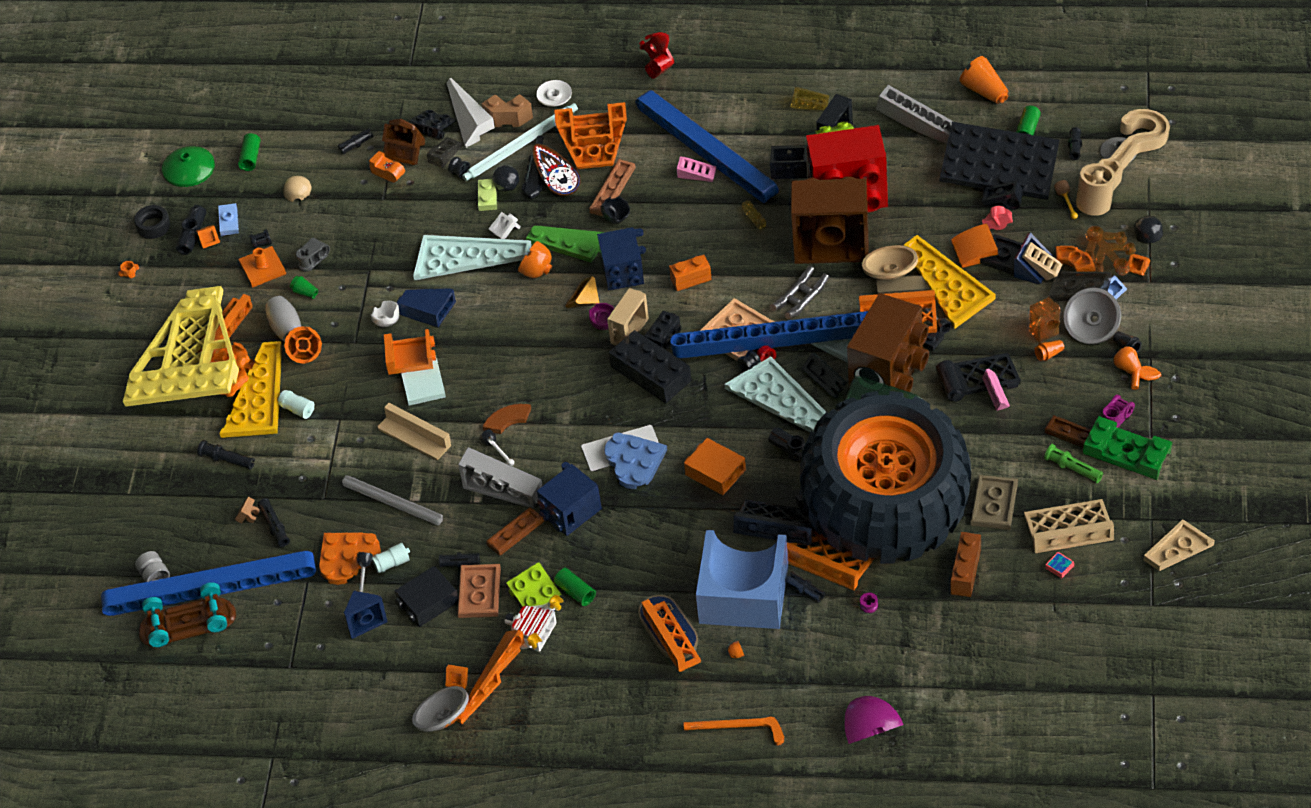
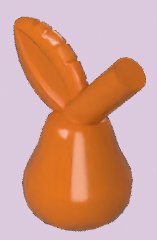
M1130 346L1122 348L1114 356V365L1132 375L1131 389L1133 390L1139 389V378L1152 381L1161 377V373L1157 369L1150 366H1141L1137 352Z

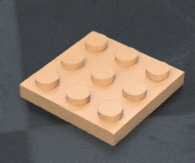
M734 298L700 331L774 321ZM748 351L725 354L738 361V358L746 356Z

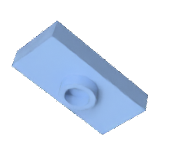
M236 203L218 206L221 236L238 234Z

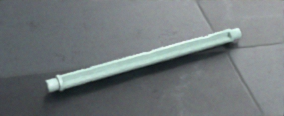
M575 103L563 108H572L573 113L578 110ZM555 114L469 168L462 175L463 179L466 182L474 179L536 139L537 136L555 127Z

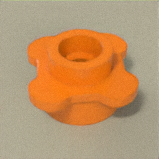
M125 261L120 265L121 270L118 274L120 277L134 278L139 266L132 261Z

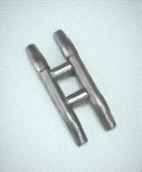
M808 265L804 273L798 278V281L775 303L771 304L770 309L776 311L783 308L789 302L795 306L785 313V317L791 319L798 316L811 300L823 290L830 277L823 273L813 286V289L806 286L805 284L815 270L812 266ZM798 290L807 294L802 300L794 297Z

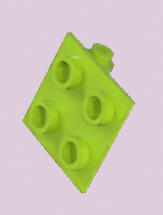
M539 562L506 582L510 588L508 590L509 594L512 597L515 596L522 607L543 605L548 603L552 596L561 595Z

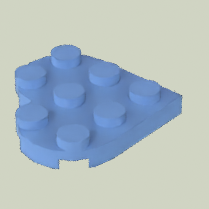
M615 433L606 443L604 452L609 464L615 467V476L619 480V484L625 488L637 489V486L645 483L648 485L653 479L667 451V445L633 435Z

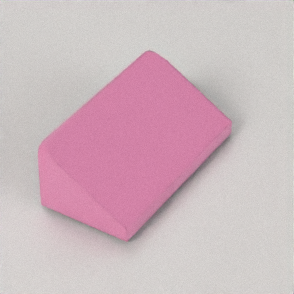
M986 369L982 379L995 409L999 411L1008 408L1010 405L997 375L992 370Z

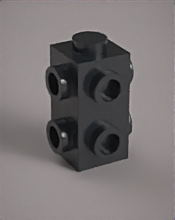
M663 310L647 331L645 337L663 349H668L671 346V337L681 332L680 317Z

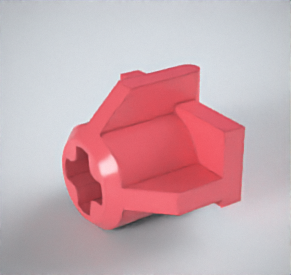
M994 206L990 209L987 217L982 220V223H987L989 229L1002 230L1007 224L1013 223L1012 212L1002 206Z

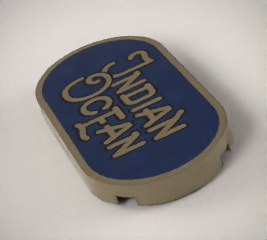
M653 595L646 598L645 600L649 599L653 606L665 601L696 651L699 641L698 634L678 604L666 595ZM641 603L638 610L640 623L660 652L665 657L670 658L643 615ZM663 609L657 611L658 615L664 618L665 611ZM665 624L668 631L673 633L675 627ZM674 638L676 644L682 647L683 640ZM683 653L685 659L692 656L690 654Z

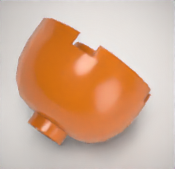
M537 241L529 249V254L525 255L518 268V272L534 279L541 277L543 274L547 275L552 268L550 264L552 260L551 252L545 245Z
M301 326L294 328L288 333L285 338L284 347L286 354L291 360L296 363L305 364L312 362L319 356L322 342L315 330L310 327Z

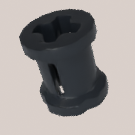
M267 229L256 235H249L254 249L265 244H272Z

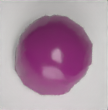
M596 303L589 309V321L592 326L598 330H608L607 319L615 308L608 303Z

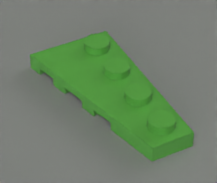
M534 225L526 240L531 241L532 245L539 241L549 250L592 263L599 252L597 234L605 232Z

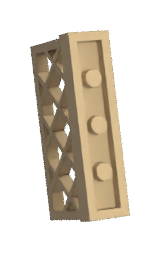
M1103 499L1024 512L1035 553L1114 540V525L1112 520L1110 521ZM1094 507H1100V510L1097 513L1091 511L1090 509ZM1076 510L1081 512L1078 516L1071 514L1072 511ZM1053 514L1061 515L1059 519L1051 517ZM1085 514L1093 517L1090 521L1083 519ZM1039 517L1041 518V520L1039 522H1035L1030 518ZM1069 518L1073 521L1071 524L1063 522V520ZM1097 519H1099V520H1101V521H1104V522L1095 523V522L1097 521ZM1046 521L1053 523L1051 527H1047L1043 524ZM1077 523L1083 524L1081 526H1075ZM1058 526L1063 527V529L1055 530Z

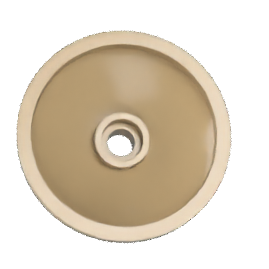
M900 245L886 246L869 253L863 259L862 267L863 271L872 278L893 280L911 272L918 263V256L916 251L910 247Z

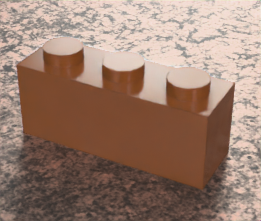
M961 532L951 577V594L967 597L972 595L981 552V534Z

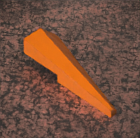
M513 630L507 631L472 689L467 707L456 720L457 722L463 724L501 683L500 673L521 651L520 648L525 643L522 631Z

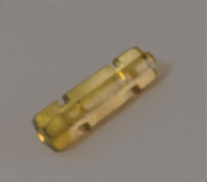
M749 200L743 202L742 209L752 222L755 223L758 229L765 227L766 220L761 217L762 215Z

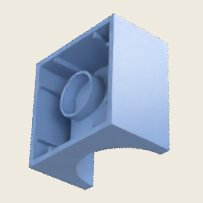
M706 530L696 591L699 624L780 629L786 586L785 579L788 571L786 535H778L777 542L766 550L745 552L726 546L719 541L714 530Z

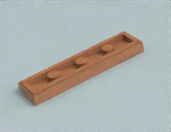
M620 159L617 161L589 208L591 214L602 216V203L609 197L616 198L620 195L636 168L635 163Z

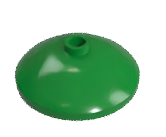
M186 146L179 148L169 154L162 164L163 176L167 182L178 187L198 185L207 180L213 173L215 168L214 157L208 150L202 147Z

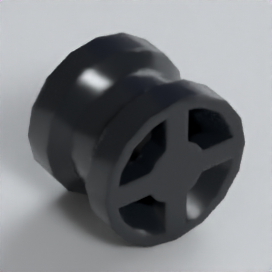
M454 157L448 165L449 173L457 174L459 178H463L462 175L470 168V163L462 161L459 157Z
M749 350L746 356L738 358V364L744 372L761 362L759 356L752 350Z

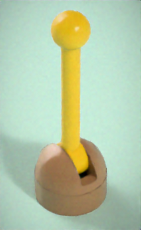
M1061 180L1054 185V189L1059 196H1064L1071 212V218L1076 219L1078 214L1074 212L1068 198L1070 186L1066 180Z

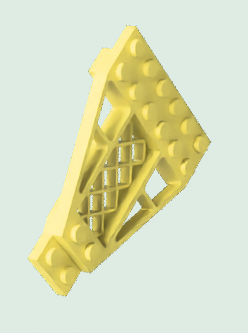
M221 286L187 290L185 299L179 301L130 372L123 398L125 406L230 393L232 384H236L239 368L236 364L222 315L221 300L224 290ZM209 320L208 324L202 327V325ZM190 323H193L190 327L185 329V327H187ZM220 323L224 339L214 341L216 330ZM198 328L200 329L194 335H192L194 331H196ZM169 333L167 345L163 348H159V346ZM187 337H190V338L187 339L184 343H182V341H183L184 339H186ZM195 342L197 343V344H195L192 348H190V349L188 348V347H190L193 343H195ZM202 348V351L196 355L195 353ZM227 348L229 360L211 362L213 349ZM183 351H186L182 356L178 357ZM164 356L160 369L143 371L152 357ZM191 356L193 357L190 361L185 363V361L188 360Z

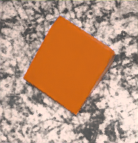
M1131 253L1125 271L1143 276L1150 263V259Z

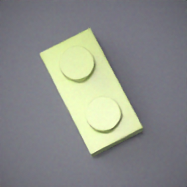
M492 179L478 180L479 211L497 210V188L494 186Z

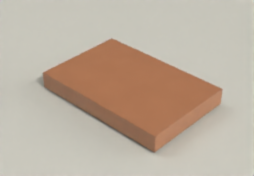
M500 564L461 565L458 618L498 617Z

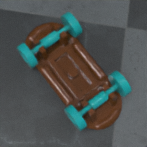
M213 582L201 586L200 594L203 600L162 610L163 605L160 598L150 597L142 603L143 611L147 614V617L140 624L139 637L145 645L161 647L178 640L210 632H220L235 621L236 610L230 601L219 597L221 593L220 587L217 583Z

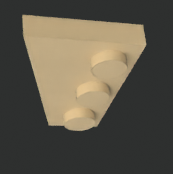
M1182 519L1144 555V561L1161 571L1214 546V540Z

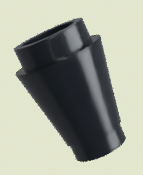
M1117 331L1113 336V341L1121 348L1130 346L1137 353L1141 349L1142 343L1138 337Z

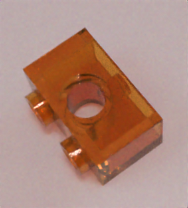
M1050 297L1030 306L1029 331L1039 343L1059 334L1061 309Z

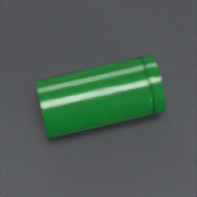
M1026 106L1023 109L1016 132L1034 135L1041 115L1037 107Z
M248 133L243 137L238 166L244 171H252L256 167L261 142L260 137L256 134Z
M568 568L561 569L554 578V583L582 606L589 605L596 596V591Z

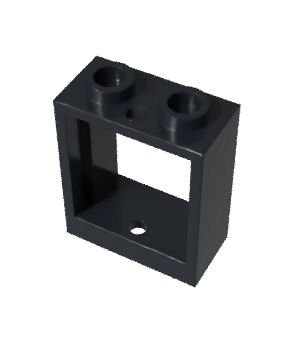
M835 94L816 121L817 131L823 126L835 127L840 122H848L853 125L852 99Z
M807 145L771 146V179L807 178Z

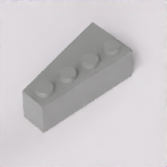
M467 448L458 464L463 489L534 509L538 500L537 490L542 487L541 479L474 449Z

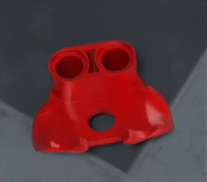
M663 32L649 34L645 36L646 40L650 39L647 43L643 40L639 43V48L646 51L650 57V62L645 66V70L652 79L657 78L674 64V59L667 48L669 35Z

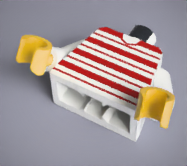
M559 595L552 596L549 602L543 605L523 606L518 615L512 613L506 615L505 624L510 625L512 631L520 630L523 632L525 643L521 649L532 648L538 652L541 651L557 623L554 610L559 611L561 609L560 603L564 601Z

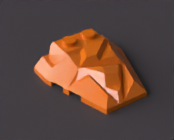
M625 102L607 104L608 112L573 116L572 108L554 110L556 128L577 169L614 165L627 121Z

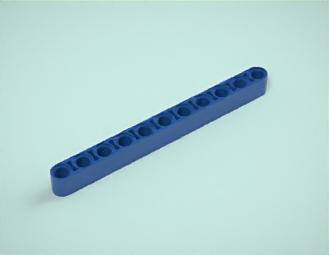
M649 90L635 100L636 106L641 112L711 165L716 166L719 171L760 202L765 203L779 193V188L773 180L654 91Z
M868 311L677 333L670 340L672 354L677 358H689L757 350L763 346L774 348L852 339Z
M302 551L108 589L101 593L102 612L107 616H114L143 610V601L150 597L160 598L163 606L202 598L200 594L201 586L210 582L219 585L221 595L311 577L316 573L314 555L310 551Z

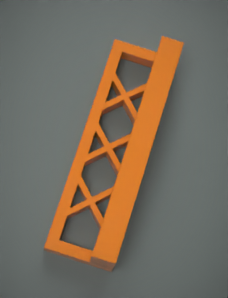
M243 294L240 299L233 297L222 312L229 338L253 308L249 295ZM220 326L216 330L214 341L224 339Z
M649 599L643 601V615L677 670L681 672L701 663L699 655L665 601L654 606ZM663 609L665 611L664 618H661L657 611ZM665 624L675 627L673 633L668 631ZM674 638L683 640L682 647L676 644ZM683 653L692 655L693 659L685 662Z

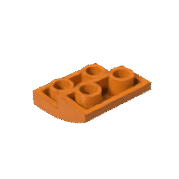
M987 223L968 229L951 239L962 268L980 264L981 258L998 255L997 246Z

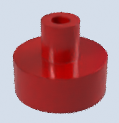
M763 346L757 350V355L761 362L770 356L775 360L776 351L770 346Z

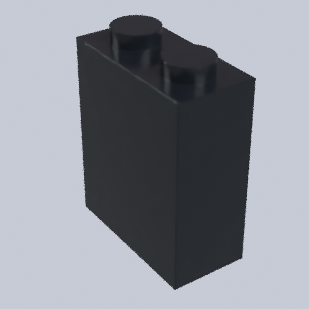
M435 566L395 590L397 606L401 610L404 609L411 622L415 621L419 627L456 605L459 600L457 590Z

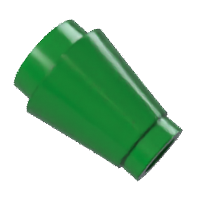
M295 276L290 284V289L294 293L313 299L319 291L302 276Z

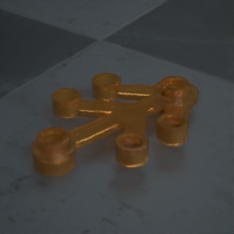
M1099 226L1090 227L1086 234L1089 243L1085 252L1091 256L1093 261L1095 260L1096 271H1093V273L1100 274L1103 272L1104 267L1102 263L1105 255H1107L1113 262L1115 272L1122 276L1126 275L1130 270L1128 260L1119 258L1113 250L1125 251L1127 255H1132L1136 252L1134 243L1129 242L1125 244L1127 237L1124 232H1104ZM1105 240H1116L1117 243H1107ZM1096 244H1098L1100 248L1095 259L1093 251Z

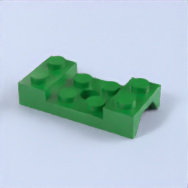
M1098 416L1084 443L1083 454L1157 480L1167 454L1171 453L1172 442L1157 436H1153L1152 440L1117 428V422ZM1129 448L1132 451L1124 452L1122 449Z

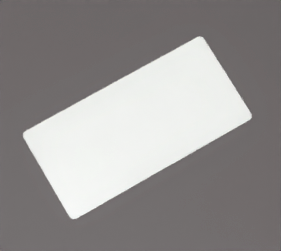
M652 425L622 433L659 443ZM613 436L581 445L591 471L611 466L605 457L604 449L606 443Z

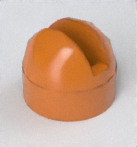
M739 641L729 645L728 653L732 658L736 659L745 656Z

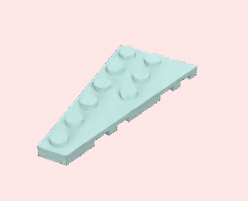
M423 235L413 277L414 280L521 261L525 255L529 254V249L532 246L531 241Z
M771 356L755 365L752 369L725 383L726 390L808 432H814L817 421L826 413Z

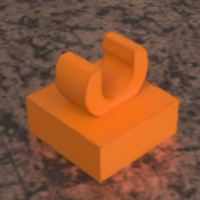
M214 225L196 230L203 249L220 243Z
M448 665L446 667L445 686H459L466 689L468 668Z

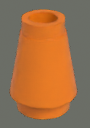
M1061 340L1039 343L1035 347V355L1038 360L1047 361L1063 351L1064 344Z

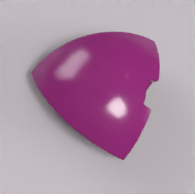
M861 696L853 699L845 713V732L848 744L904 725L899 714L889 703L874 696Z

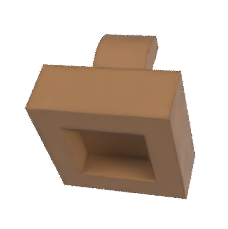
M247 497L235 518L236 521L242 524L246 518L248 522L254 523L256 517L252 516L251 513L257 515L260 512L258 507L252 506L255 501L254 499Z

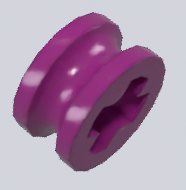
M873 593L863 594L860 597L861 610L865 613L875 612L878 608L877 596ZM867 601H872L871 605H867Z

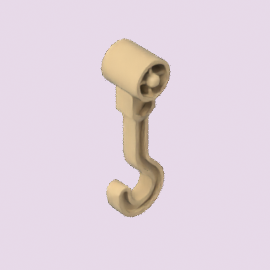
M1136 109L1129 111L1122 117L1120 132L1122 134L1130 135L1140 128L1148 129L1150 132L1129 136L1109 159H1101L1099 163H1092L1082 168L1076 198V205L1080 211L1088 215H1102L1110 210L1113 191L1121 182L1122 172L1133 157L1140 152L1155 150L1166 144L1170 125L1164 115L1149 109Z

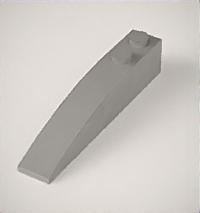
M890 85L880 94L876 110L914 131L948 143L951 125L954 121Z

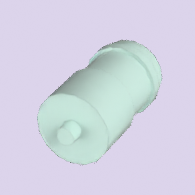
M284 390L278 398V405L304 419L309 418L314 410L313 401L298 396L292 391Z
M399 543L382 553L375 554L372 558V563L378 573H383L389 568L410 561L408 555L410 550L405 548L403 543Z

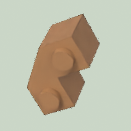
M520 94L507 103L497 95H493L481 103L482 108L493 118L494 127H502V125L520 127L533 118L531 103Z

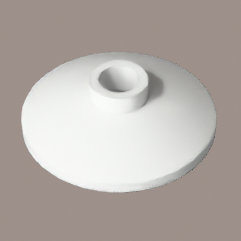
M560 80L545 82L537 90L539 102L551 107L566 103L572 95L571 87L566 82Z

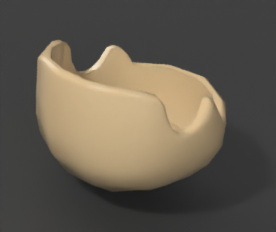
M303 176L288 178L283 189L284 197L290 202H293L295 199L302 201L310 195L312 188L310 181Z

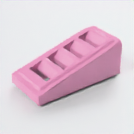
M680 157L677 166V177L713 182L717 168L697 160Z

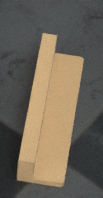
M391 403L384 407L386 418L378 426L379 431L434 460H439L451 447L449 433Z

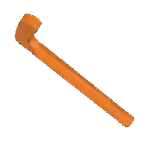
M775 717L684 722V730L768 727L772 731L775 745L784 743L782 729Z

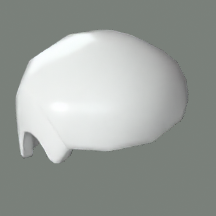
M383 301L380 308L374 307L371 320L380 327L392 326L399 319V307L396 302Z

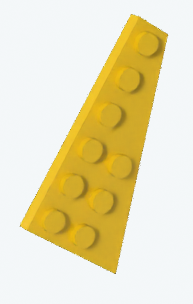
M918 235L904 244V246L916 251L918 263L915 268L922 275L930 290H935V299L952 323L954 329L996 299L995 293Z
M281 341L262 343L254 359L255 363L247 374L249 379L241 387L233 404V410L226 418L225 427L220 431L221 438L278 434V398L280 396L282 359Z

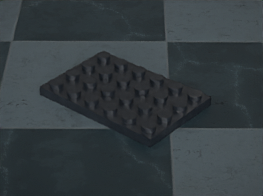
M952 122L939 182L984 189L1018 180L1023 189L1022 196L1048 200L1060 140Z

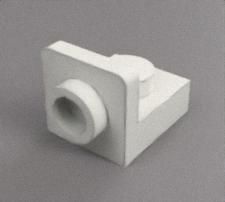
M501 212L489 230L501 239H505L514 227L520 229L521 226L516 223L518 219L509 213L507 216Z

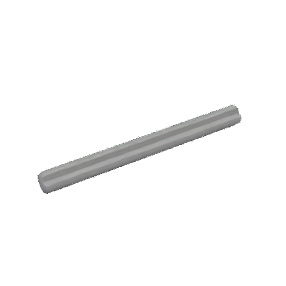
M346 475L342 480L343 486L428 522L440 525L443 521L442 514Z

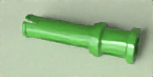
M1054 444L1048 447L1044 456L1045 460H1051L1059 464L1060 468L1067 467L1095 481V483L1100 482L1103 476L1102 471L1071 457L1070 452H1064L1056 448Z

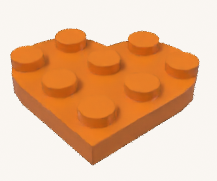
M233 342L234 345L231 346L239 372L236 384H232L230 393L220 394L227 397L233 396L249 379L243 366L249 362L250 358L244 346ZM227 348L217 349L211 358V362L229 360Z
M324 533L319 563L321 576L327 579L330 584L340 585L348 583L347 580L351 579L354 575L357 576L359 569H361L356 560L358 552L371 553L373 556L381 553L380 543L376 535L373 533Z

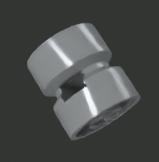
M154 551L145 552L135 562V567L145 582L170 577L167 567Z

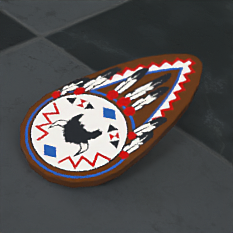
M535 144L533 146L534 163L547 188L553 194L559 196L574 194L581 183L580 174L577 169L555 150L542 144Z

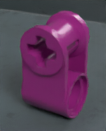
M1117 394L1103 409L1102 417L1117 422L1118 428L1130 417L1135 403L1127 402Z

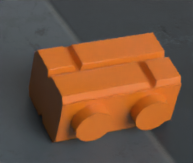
M705 255L696 256L669 266L670 278L676 291L712 280L711 268Z

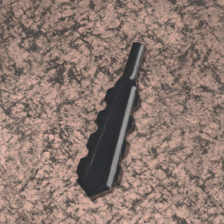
M541 135L537 136L536 144L543 145L544 137ZM533 153L529 156L528 161L530 164L526 168L528 173L524 177L526 182L522 186L524 195L530 199L540 195V192L543 191V184L541 183L543 180L535 166Z

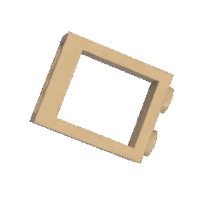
M629 288L607 320L611 344H619L634 330L640 332L648 321L649 315L645 293Z

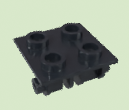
M425 110L409 120L410 123L417 127L421 134L436 139H443L445 137L443 129L457 121V119L451 118L450 115L437 114L433 110Z

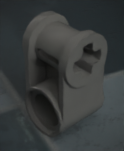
M311 238L296 252V257L299 259V269L304 272L311 271L328 256L330 252L329 245Z

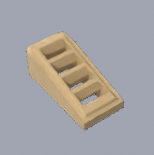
M1031 242L1028 243L1022 255L1046 281L1055 278L1062 267V264L1057 259Z

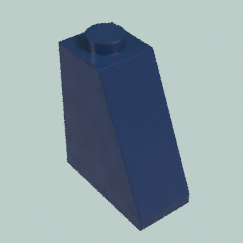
M453 289L405 290L403 295L397 300L400 315L435 327L440 326L456 303Z

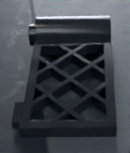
M1009 353L953 363L950 360L940 362L935 369L947 398L950 401L957 402L965 395L988 391L982 378L979 379L972 376L974 372L984 375L986 370L978 367L981 364L990 366L988 368L990 370L995 368L1002 371L999 376L997 375L1002 388L1011 389L1018 387L1021 380ZM1006 360L1007 365L1003 367L996 363L998 361ZM961 368H968L971 371L967 374L962 372ZM1006 373L1013 376L1014 379L1007 380L1003 376ZM970 380L977 383V386L968 387L967 382Z

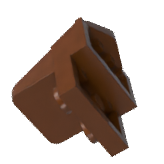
M403 119L390 120L388 124L385 123L382 141L385 143L383 153L390 160L417 165L420 146L425 145L426 140L415 125Z

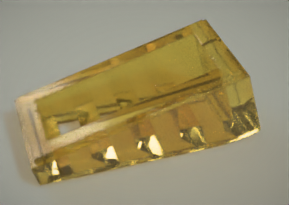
M795 87L790 107L825 110L828 106L829 95Z

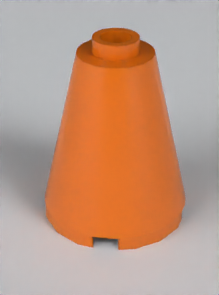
M983 56L974 59L970 63L971 67L969 70L965 68L959 80L960 83L996 104L1006 101L1008 89L988 59Z

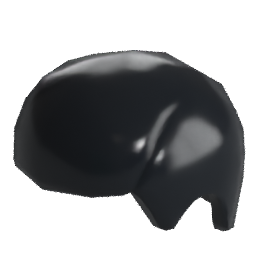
M503 165L494 171L492 181L498 190L505 192L514 190L519 184V174L512 166Z
M620 196L616 198L609 197L601 205V214L607 222L619 224L630 214V206Z
M1144 216L1135 222L1134 232L1137 235L1138 241L1154 243L1163 236V227L1161 221L1156 217Z

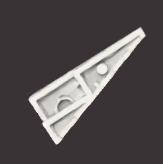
M449 78L447 87L464 146L468 147L480 141V135L494 129V121L452 78Z

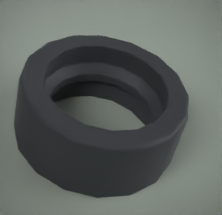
M158 205L141 208L134 217L137 232L140 236L147 239L159 238L170 228L167 211ZM150 218L162 219L154 226L143 225Z

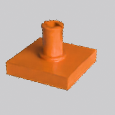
M273 246L265 249L256 248L253 250V254L239 259V263L252 288L286 275L285 268Z

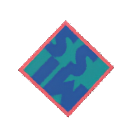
M1057 552L1047 562L1046 569L1062 579L1073 568L1074 561Z

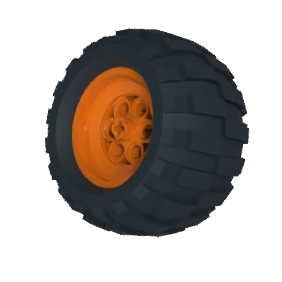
M877 391L862 394L860 400L852 397L838 403L835 410L832 409L829 413L826 412L817 421L814 432H810L802 451L799 478L800 495L806 514L809 513L810 522L816 532L827 538L829 545L838 551L845 553L847 550L852 551L853 558L862 561H868V557L880 559V564H893L896 558L903 557L905 561H910L922 557L924 550L928 552L933 549L934 551L945 542L948 532L953 533L964 515V508L968 503L972 475L971 461L965 440L959 429L955 430L951 419L938 408L931 410L930 403L916 396L913 399L904 398L902 392L890 391L889 395H878Z

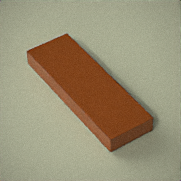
M531 507L489 538L486 541L487 546L501 556L544 522L543 517Z

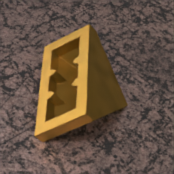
M590 276L581 281L565 305L566 308L599 303L595 277Z

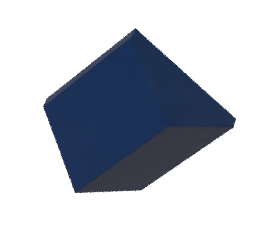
M1030 232L1027 234L1014 259V277L1041 284L1044 278L1022 255L1028 243L1031 242L1052 257L1054 256Z
M353 591L344 611L351 639L388 622L381 596Z

